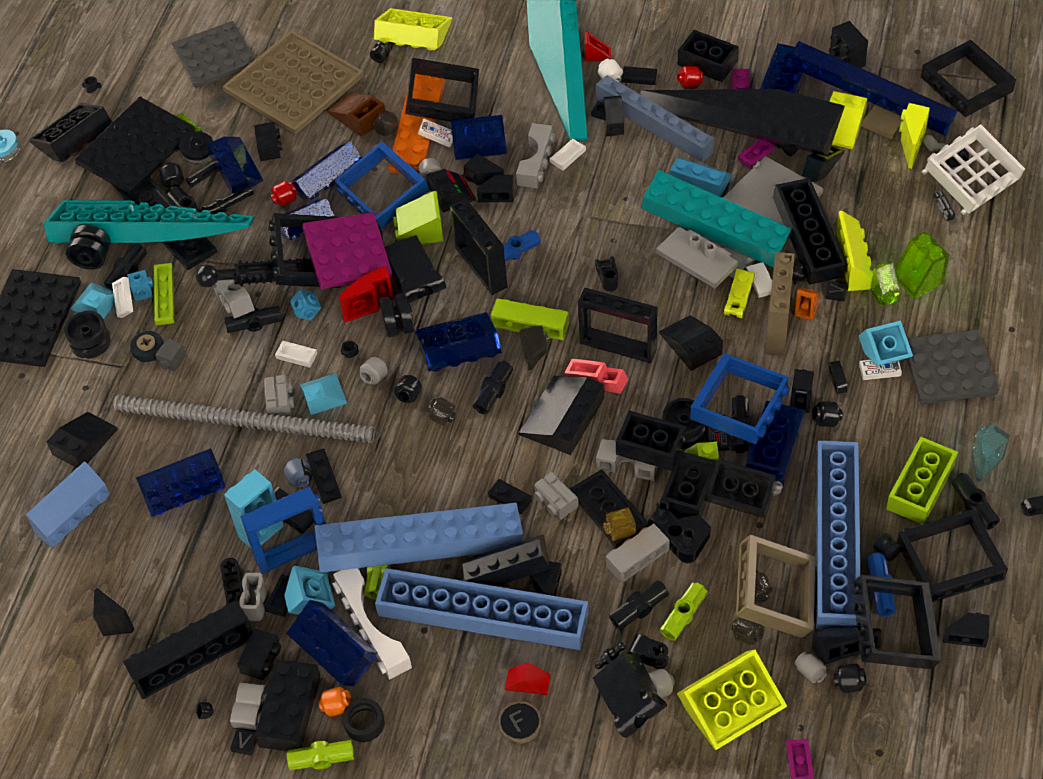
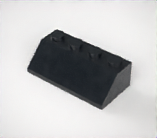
M544 535L469 558L462 564L466 582L490 586H499L550 569Z

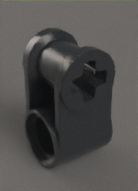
M610 256V259L600 261L596 259L595 267L603 289L606 291L616 290L619 285L614 257Z
M635 635L627 654L636 650L643 664L656 669L665 668L669 663L668 647L666 644L644 635Z

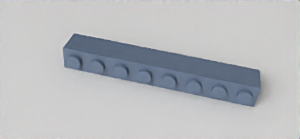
M607 75L596 84L597 100L604 102V97L621 95L623 115L700 162L703 163L714 153L713 137Z

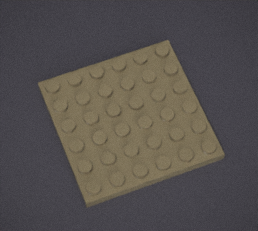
M291 30L222 87L225 93L296 135L364 77V71Z

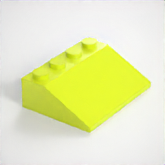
M390 8L375 20L374 40H379V42L383 43L394 42L395 45L399 46L407 44L413 48L426 47L427 50H436L445 39L452 22V17Z
M756 650L744 652L677 693L687 713L715 750L787 707Z

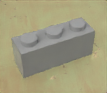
M655 524L645 527L638 535L627 539L622 546L611 550L607 554L606 567L622 584L668 552L669 539Z

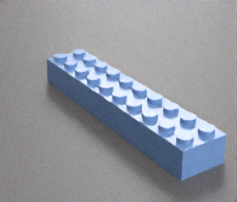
M818 441L816 451V629L856 628L857 622L853 611L854 600L851 593V583L860 576L858 442Z
M517 503L315 525L320 573L484 554L523 541V531Z
M387 568L385 569L375 602L377 614L381 617L581 650L589 615L587 601Z

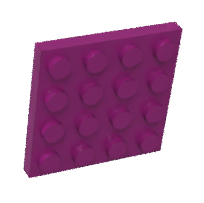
M374 212L303 223L302 228L320 289L352 284L362 276L383 266L386 267L389 276L392 277L393 273Z

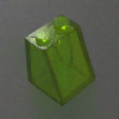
M925 231L910 239L891 276L913 299H916L944 284L949 254Z

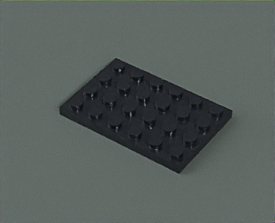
M139 96L75 158V164L132 195L179 148L180 139L185 134L195 131V126Z
M17 269L11 270L0 294L1 362L39 367L46 366L81 284L80 277Z

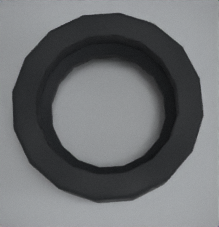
M363 698L351 702L344 710L342 716L346 733L350 738L358 742H368L377 738L385 725L381 707L371 699ZM367 710L375 714L376 722L369 729L357 730L351 725V719L360 711Z

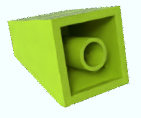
M437 191L428 193L396 208L397 216H393L394 226L398 227V230H395L396 240L407 239L417 235L421 244L444 241Z

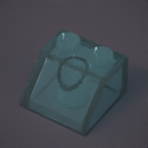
M991 422L986 427L982 426L977 431V440L973 445L974 452L972 458L975 477L978 482L1004 458L1010 438L1009 434Z

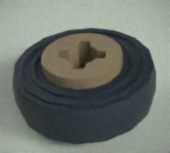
M144 331L134 336L131 340L130 349L132 355L137 360L150 362L157 359L155 354L164 342L158 333Z

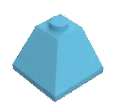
M91 282L73 304L71 310L78 313L94 311L104 319L115 305L113 290Z
M901 320L866 329L859 335L864 354L877 366L913 357Z
M336 373L300 384L310 415L347 404Z
M296 565L292 567L285 592L289 613L307 616L332 609L336 606L327 572L320 573L319 570Z

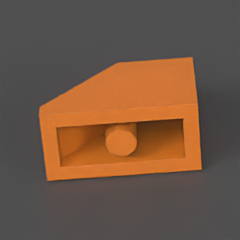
M806 288L798 289L795 316L813 321L819 306L820 292Z

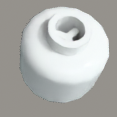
M605 59L599 64L598 75L601 79L608 75L618 82L621 80L623 70L614 59Z

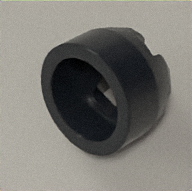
M198 702L196 707L198 719H207L213 715L214 709L210 703Z

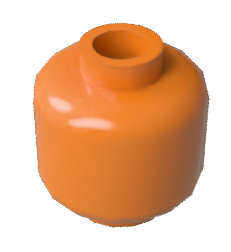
M335 687L325 690L318 704L321 712H325L329 717H335L344 713L352 699L348 690H344L342 687Z

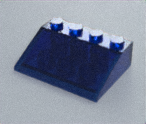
M487 312L415 330L428 371L436 372L445 367H456L461 363L476 362L480 358H491L502 353L498 332Z

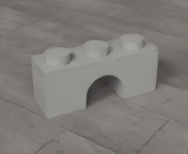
M221 280L215 284L216 287L213 289L216 297L219 298L227 314L231 313L234 319L255 310L246 289L242 288L239 284H234V280Z
M601 440L596 456V469L616 473L619 464L630 462L635 465V477L654 481L658 467L616 455L615 440Z

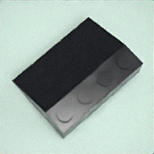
M80 103L30 138L29 142L52 160L64 162L69 159V155L73 152L80 151L83 145L94 141L96 136L113 122L104 107Z
M553 376L520 429L519 435L571 455L605 398L604 384L587 377Z

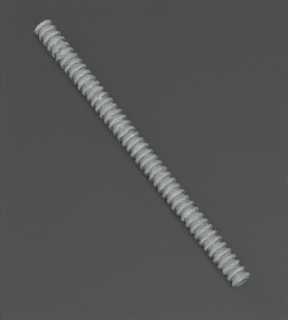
M116 395L113 401V408L117 412L143 413V415L148 414L149 416L154 414L157 417L165 416L166 418L188 419L189 421L194 420L196 422L205 421L206 423L211 421L212 424L222 423L229 426L234 424L235 427L245 426L252 429L257 427L259 430L263 428V430L268 429L269 431L274 429L275 432L279 430L283 433L286 431V433L292 432V434H296L297 432L299 435L303 433L306 436L308 434L309 436L315 435L322 438L326 436L327 438L332 437L339 440L344 438L346 441L350 439V441L356 440V442H360L361 440L363 443L367 441L369 444L373 442L375 435L373 426L369 428L368 426L362 427V425L356 426L355 424L350 426L349 423L346 425L344 423L339 424L338 422L333 423L332 421L327 423L325 420L321 422V420L315 421V419L310 421L308 418L304 420L301 417L299 419L298 417L292 418L285 415L281 417L280 415L275 416L274 414L269 415L268 413L263 414L261 412L258 414L251 411L246 413L245 410L235 411L228 408L223 410L222 407L212 408L211 406L206 408L205 405L200 406L197 404L195 406L194 404L172 403L171 401L166 402L165 400L160 401L158 399L155 401V399L149 400L142 397L138 399V397H127L125 395L122 397L121 395Z

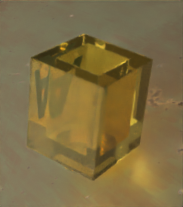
M629 507L606 514V522L603 523L606 534H610L612 541L636 534V523Z

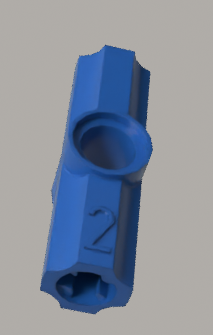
M531 230L521 236L510 237L508 242L503 244L505 262L510 259L517 260L521 257L522 253L541 243L539 234L535 230Z
M873 553L867 556L866 561L870 576L892 578L888 574L885 555ZM870 591L871 595L874 596L877 615L886 617L895 613L893 594Z

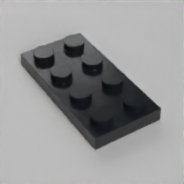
M602 469L570 488L578 497V504L615 548L621 546L627 539L638 535L643 528L649 527V523ZM625 510L622 513V516H625L624 518L612 519V516Z

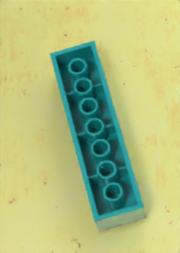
M660 170L655 174L643 196L641 209L692 230L701 236L773 268L775 252H782L792 228Z

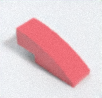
M572 359L564 372L568 377H587L603 383L605 391L618 394L622 393L628 382L627 375L623 369L607 368L605 362Z

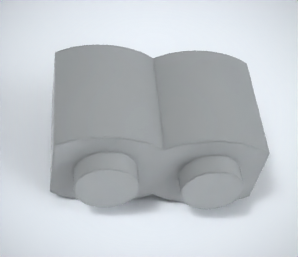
M246 573L242 580L244 591L240 597V606L249 621H261L264 615L263 602L267 594L266 586L261 573Z
M239 684L230 719L233 728L257 730L267 694L265 685Z

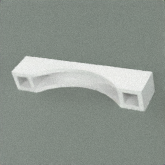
M358 568L341 570L334 573L335 582L332 583L334 590L337 594L341 593L343 606L346 610L350 609L352 613L350 614L352 622L355 626L359 625L361 628L359 633L363 641H368L370 644L368 649L372 657L378 658L379 662L377 665L381 673H386L390 680L411 669L410 658L401 642L385 636L368 620L364 612L365 581Z

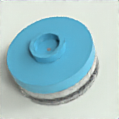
M0 130V164L14 159L21 150L20 142L14 132L10 130Z

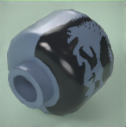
M291 459L284 468V474L292 487H305L312 479V471L304 459Z

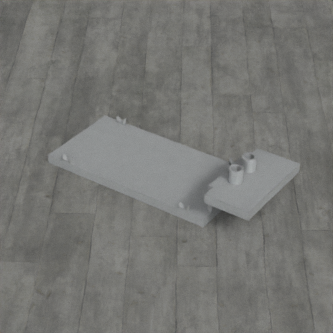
M765 156L760 162L757 161L756 165H753V169L723 198L783 224L773 200L775 185L805 178ZM812 182L818 197L823 194V188ZM678 227L656 248V254L714 289L728 275L734 278L736 269L746 270L747 266L752 265L756 261L692 230L687 232L681 227Z

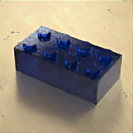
M777 43L760 89H780L799 94L810 64L811 50Z
M766 400V403H765V406H764L762 415H763L765 409L767 408L768 404L770 403V401H767V400ZM782 404L779 410H775L772 423L767 424L764 437L759 438L756 444L752 443L745 467L776 475L777 481L781 482L784 486L803 426L805 410Z
M211 448L136 477L151 517L161 515L168 510L181 507L188 502L198 500L203 496L226 488Z
M309 600L286 633L333 678L344 686L354 687L378 654L374 648L332 610L319 601Z

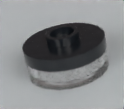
M194 131L185 134L180 139V156L185 163L192 166H202L213 159L215 155L214 141L207 133Z

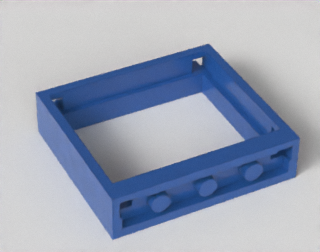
M384 142L379 143L334 180L338 187L336 189L341 196L345 195L347 201L352 206H357L360 214L373 211L348 188L383 159L387 160L413 184L409 190L378 215L374 213L377 224L381 229L393 220V216H397L396 208L420 198L429 190L426 180Z
M724 353L693 402L690 419L756 444L759 438L764 437L767 424L772 423L775 410L780 409L783 396L787 397L789 393V377ZM727 373L776 390L756 427L706 409Z
M310 487L240 516L261 574L317 550L315 530L264 553L257 535L258 531L310 508L315 525L326 524L323 517L324 513L320 506V499L317 494L313 495Z

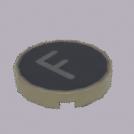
M519 701L506 706L500 713L498 722L503 737L517 744L530 742L537 737L542 723L540 713L534 705Z

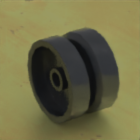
M91 225L77 226L72 231L70 242L66 249L67 259L80 268L91 270L101 268L104 265L110 247V237L105 231Z
M405 292L395 295L396 306L394 307L389 296L379 298L388 338L398 336L399 323L404 334L414 332L412 311Z
M94 311L79 312L71 316L65 324V336L71 351L76 356L90 359L98 357L108 349L111 342L110 334L100 314Z
M689 398L673 400L663 410V420L686 426L685 441L682 449H688L696 443H700L705 435V425L690 419L691 406L695 400Z

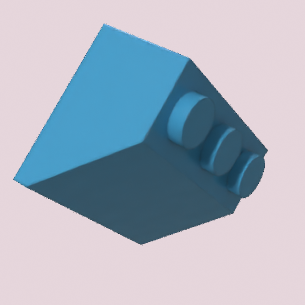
M677 158L670 169V175L721 197L732 177L730 172L685 158Z

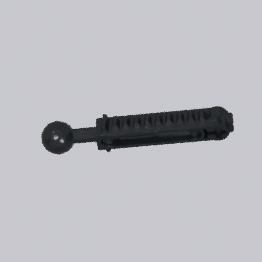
M311 257L310 259L296 258V260H284V271L315 272ZM239 260L238 264H234L233 269L217 270L214 266L205 264L197 269L195 278L199 285L206 288L213 287L221 280H234V284H239L241 287L247 283L248 285L261 282L263 284L265 282L272 283L275 282V277L272 275L274 262L267 260V262L253 261V263H248L246 261L242 263Z

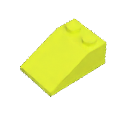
M833 91L829 102L841 104L845 107L832 145L853 149L861 122L866 113L867 98Z
M912 103L908 104L907 110L903 109L901 120L904 121L901 122L899 132H902L901 143L909 169L913 168L925 136L930 110L929 107Z

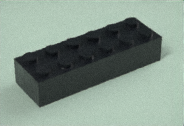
M805 178L775 185L773 200L783 224L792 228L789 238L800 264H803L802 269L805 270L804 274L808 284L844 277L847 262L811 179Z
M236 600L225 604L221 609L205 615L199 621L188 624L184 629L168 635L160 642L149 645L145 650L132 654L123 663L143 700L243 646L248 642L253 631L246 614Z

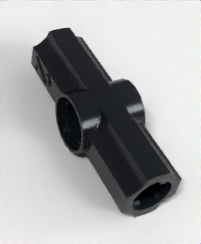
M174 186L170 189L167 195L178 207L196 209V212L202 213L194 198L188 196L181 187Z
M136 243L123 258H118L114 263L113 271L104 281L105 287L113 290V282L122 277H128V274L137 272L138 265L146 256L147 250L142 245Z
M279 306L260 310L254 307V311L235 319L233 316L225 317L227 332L232 333L246 329L256 332L261 330L263 325L281 322Z
M503 360L498 362L490 377H485L481 386V392L473 403V408L478 413L488 414L496 399L502 397L506 382L513 372V367L508 362Z
M737 395L732 398V415H730V418L750 425L748 398L744 397V395ZM732 435V450L736 453L749 451V442Z
M960 473L952 479L951 484L965 502V509L967 511L975 509L985 529L990 530L1000 522V519L986 501L985 492L975 486L967 473Z
M657 580L643 591L632 593L627 598L625 604L609 614V619L615 628L622 630L635 619L646 617L656 604L669 596L666 586Z

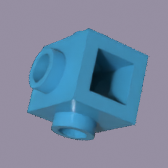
M145 270L127 275L130 292L133 293L135 302L153 297L151 287L154 286L151 276L147 277Z
M300 289L290 300L295 315L300 319L311 321L321 309L314 292Z

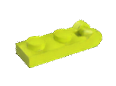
M736 269L724 309V315H736L737 318L743 319L755 272Z

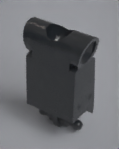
M417 235L407 239H397L395 243L385 247L393 273L392 276L401 293L405 292L408 303L446 289L447 286L443 277L434 270Z
M620 642L617 647L606 649L601 656V660L595 663V668L602 670L593 677V680L611 714L614 715L617 731L622 737L628 738L641 728L649 718L655 717L665 709L667 704L657 694V690L637 651L634 650L630 654L622 653L619 655V652L626 648V645Z

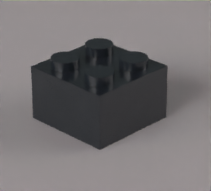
M850 21L833 27L830 37V55L837 60L847 73L864 67L866 64L868 40Z

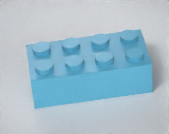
M255 469L250 474H246L239 483L229 488L227 493L224 494L237 535L249 547L250 544L240 516L276 501L271 482ZM283 521L257 532L261 545L284 527Z

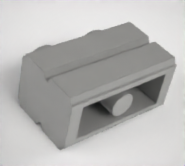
M286 375L264 378L267 413L269 415L274 414L275 416L280 415L281 417L283 415L286 417L291 416V408H295L293 396L290 397V393H293L292 382H288Z
M550 472L544 479H540L535 483L534 496L539 503L543 502L552 516L556 515L559 519H563L578 508V497L553 472Z

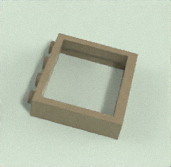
M775 252L765 354L785 356L795 256L793 253Z
M750 534L740 543L736 616L800 638L813 631L815 626L814 609L816 605L814 602V592L816 590L815 556ZM757 553L801 568L799 619L754 605Z

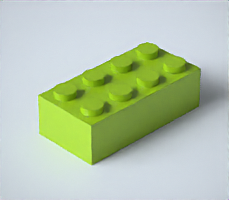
M920 437L888 497L886 510L919 524L925 523L955 467L958 451Z

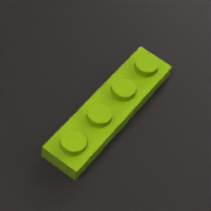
M172 263L154 265V313L156 326L174 323Z

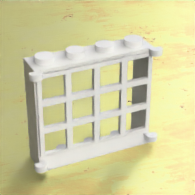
M979 125L976 128L972 127L963 137H957L951 145H945L939 153H933L927 159L928 163L925 169L922 170V173L925 175L929 172L964 207L961 211L964 215L971 213L1019 180L1025 168L982 125ZM976 140L985 148L978 154L969 146ZM964 148L973 156L966 162L957 154ZM987 152L996 159L991 165H988L981 158ZM952 156L961 164L954 170L945 163ZM975 160L985 168L977 174L968 166ZM999 163L1008 171L1002 177L992 169ZM940 164H941L949 173H947V172L940 166ZM963 168L973 176L966 182L956 174ZM986 172H989L996 179L989 186L980 178ZM975 180L985 188L977 194L968 186Z

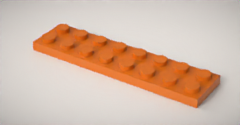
M415 74L413 98L440 103L445 79ZM406 94L393 151L419 173V164L427 158L431 140L418 135L423 119L433 123L436 122V119L405 114ZM389 163V172L400 173Z

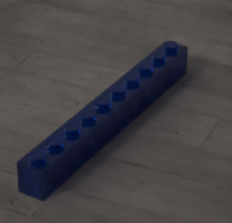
M798 41L790 54L787 66L854 96L867 98L868 102L899 116L902 115L903 109L907 110L909 103L929 107L927 128L944 136L947 135L958 112L803 42Z

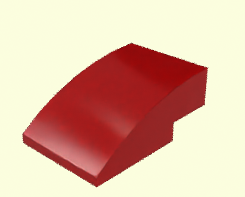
M385 266L362 276L347 287L338 297L344 323L379 311L378 305H380L379 298L389 296L391 300H394L390 276Z

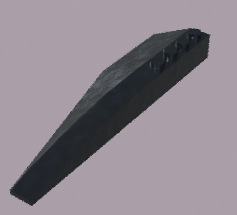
M780 89L641 90L640 95L681 119L826 157L829 155L845 107L841 104Z

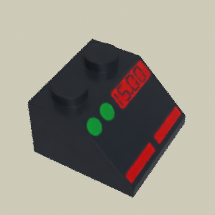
M446 169L428 174L431 192L437 191L438 204L443 212L449 211L450 205L465 198L469 203L476 201L461 174Z

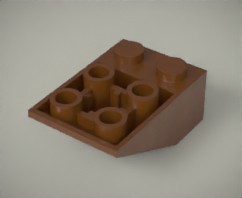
M353 92L327 110V113L361 137L386 119L384 103L372 95Z

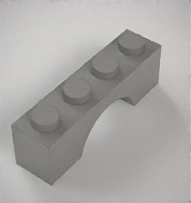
M532 123L528 134L529 148L537 153L527 160L520 161L516 172L517 186L538 188L539 182L543 181V169L547 168V156L551 155V143L554 144L555 133H553L551 125Z

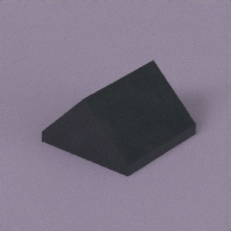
M96 588L94 590L93 617L102 635L110 636L133 633L135 629L126 610Z

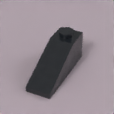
M832 145L828 157L815 153L808 155L802 176L810 178L812 182L822 180L842 157L845 150Z
M828 628L813 633L812 651L824 664L861 654L859 652V637L856 628ZM872 628L875 649H878L881 646L882 631L880 628Z

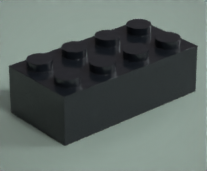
M276 659L255 734L259 748L281 751L302 748L321 677L316 664Z

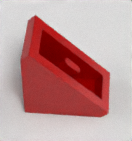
M586 31L585 61L599 62L611 59V47Z
M529 662L508 669L505 690L547 695L550 674Z

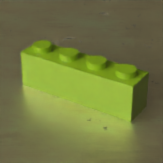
M497 298L491 313V324L495 328L564 341L569 326V312Z

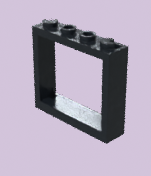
M972 40L922 65L921 78L964 117L1014 92L1016 79ZM964 57L968 58L997 84L969 100L937 72Z
M412 57L405 114L473 125L476 112L479 69ZM415 74L471 83L469 108L414 99Z
M466 198L450 205L455 249L491 295L508 288L504 245ZM473 238H474V239L477 241V243L481 246V248L484 250V252L486 253V255L482 252V250H481V249L478 247V245L474 242Z
M273 214L272 219L269 220L268 231H271L269 245L272 246L273 250L271 251V262H274L272 275L275 277L276 285L320 287L315 272L284 271L280 227L302 228L303 223L338 217Z
M584 287L578 300L580 344L651 363L657 351V307ZM591 310L647 325V343L591 328Z
M975 509L964 510L950 517L944 516L931 523L925 522L915 528H906L898 534L897 542L903 547L901 553L917 582L929 583L932 603L1005 580L1008 568ZM970 524L992 566L933 585L911 542Z
M862 574L851 583V593L854 600L853 611L856 615V632L859 637V652L861 653L862 662L932 669L941 662L929 583ZM867 591L912 596L921 655L875 650Z

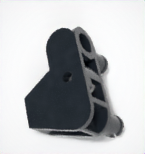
M660 500V506L657 502L656 510L652 517L648 519L649 525L655 524L669 539V549L680 561L687 564L695 562L710 538L711 526L699 514L677 519L669 511L668 502Z

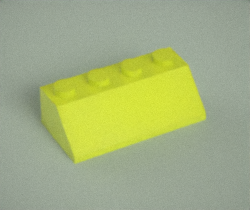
M839 211L836 238L847 262L845 271L848 291L868 290L871 288V282H874L873 270L870 271L871 258L867 256L868 246L867 242L863 240L865 237L864 229L860 227L858 220L844 211Z

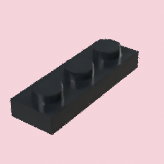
M325 449L306 454L322 503L325 504L342 498Z

